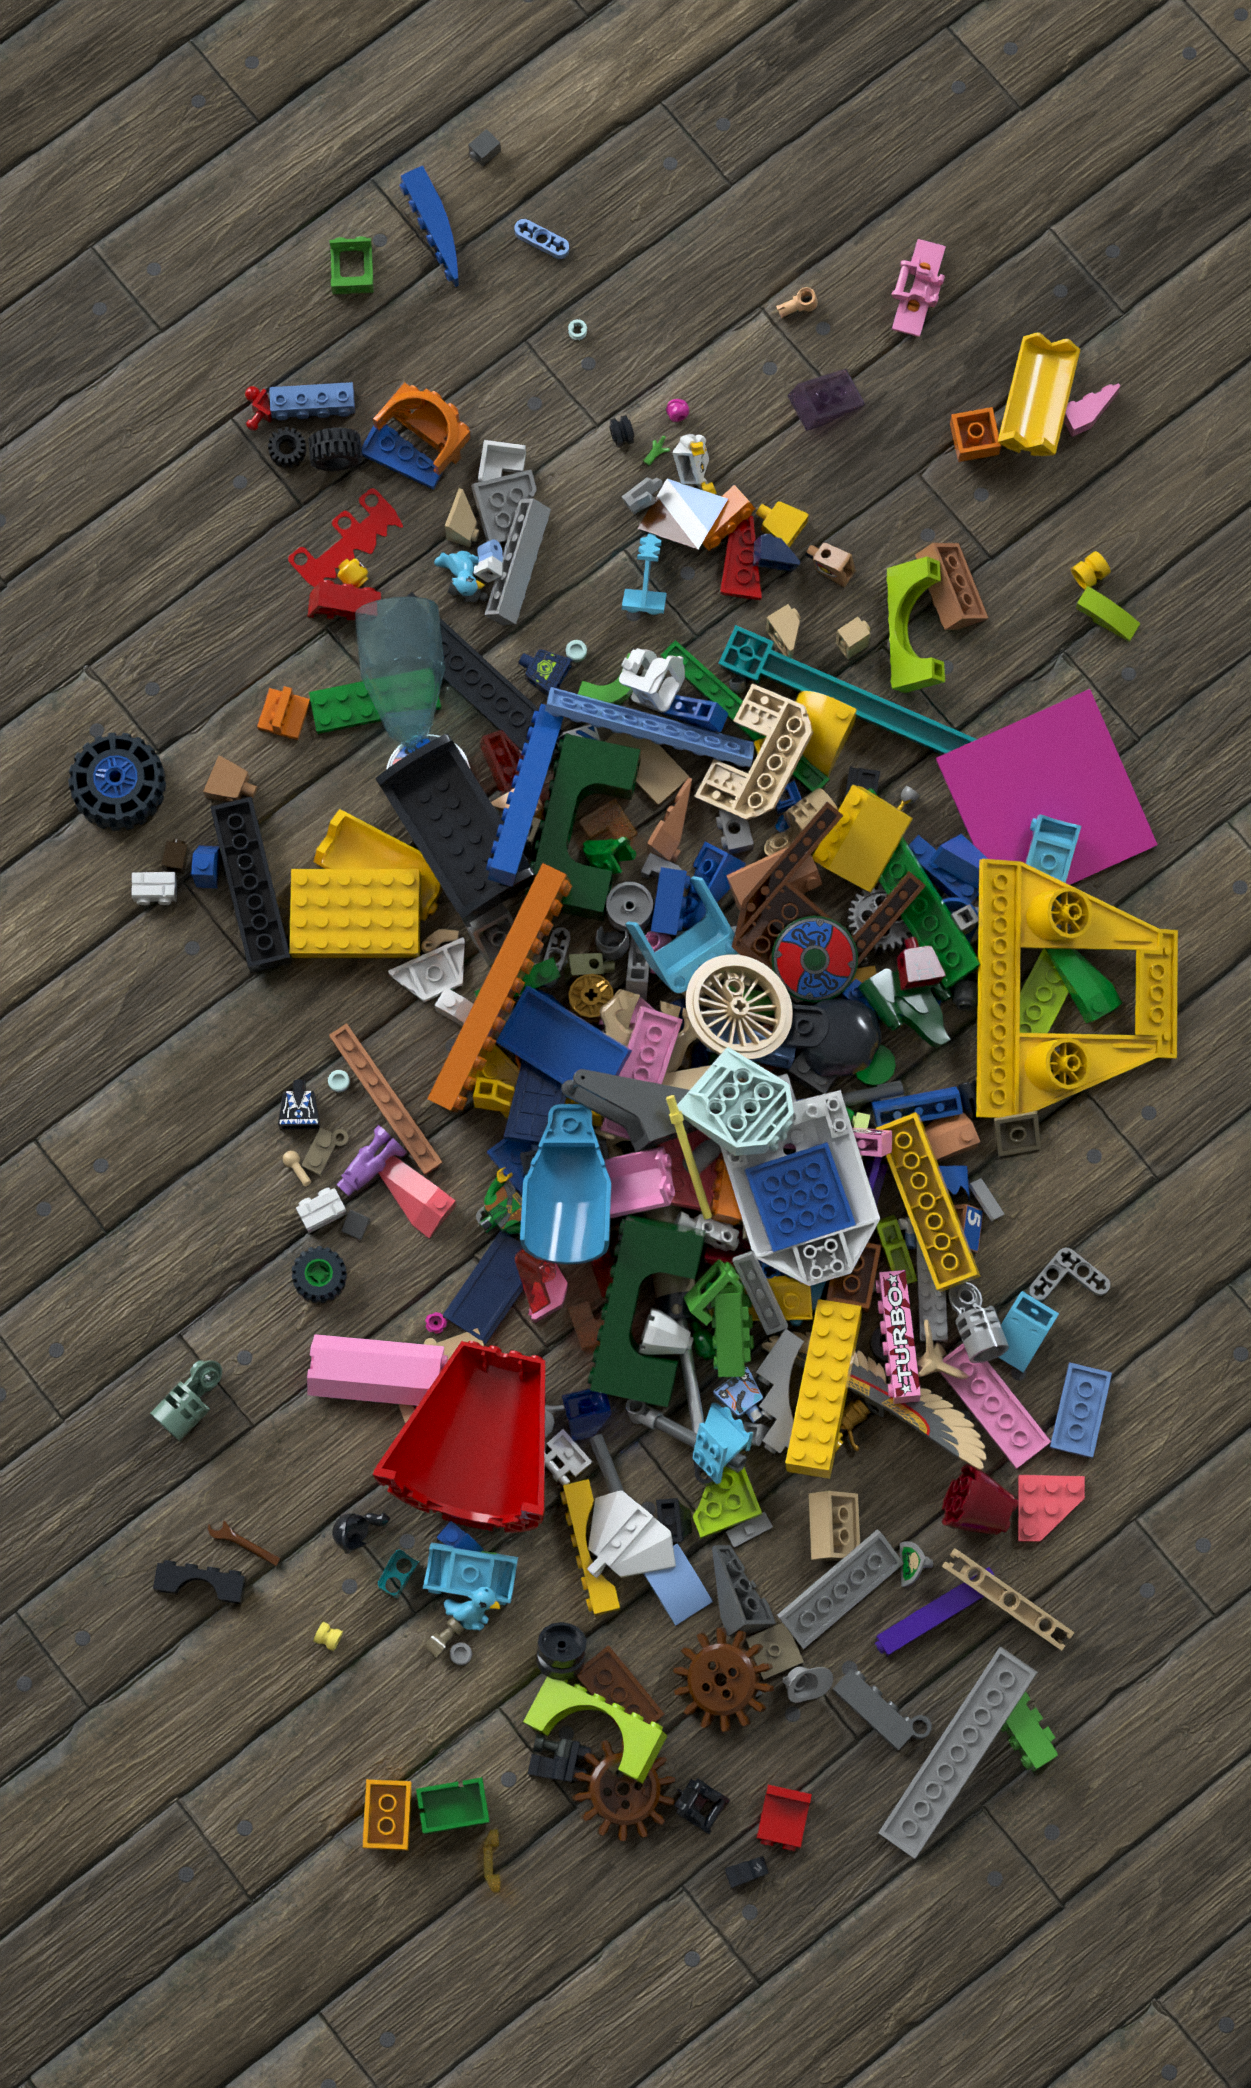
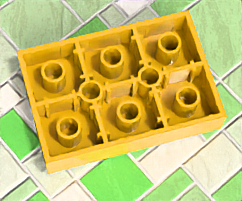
M291 869L289 953L292 958L420 957L422 877L420 870Z

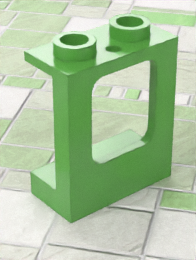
M359 236L355 239L338 237L334 240H329L331 248L332 294L373 293L371 238ZM362 251L364 253L365 273L363 276L342 277L340 275L339 255L341 252Z
M718 1259L684 1296L690 1312L705 1325L712 1320L706 1306L729 1281L739 1289L742 1288L739 1282L740 1276L729 1262L724 1264ZM719 1271H721V1275L719 1276V1278L706 1290L704 1294H701L700 1291Z

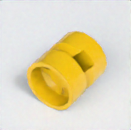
M1094 551L1085 558V562L1080 561L1073 566L1071 573L1076 582L1085 590L1087 586L1090 588L1097 583V579L1102 580L1109 575L1111 570L1106 560L1098 552Z

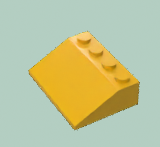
M852 785L838 810L844 816L821 841L812 858L831 872L868 892H872L913 818L865 788Z

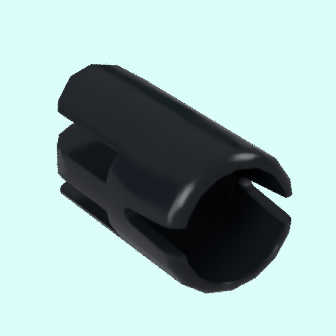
M974 1080L972 1083L965 1082L958 1085L965 1115L971 1121L980 1120V1117H976L977 1081Z

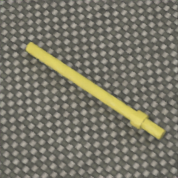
M671 1095L666 1097L670 1110L669 1117L671 1123L675 1126L703 1218L709 1219L712 1217L682 1122L684 1120L683 1114L678 1109L675 1096Z

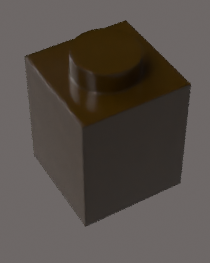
M174 839L173 842H166L161 864L164 871L185 873L190 849L184 841Z

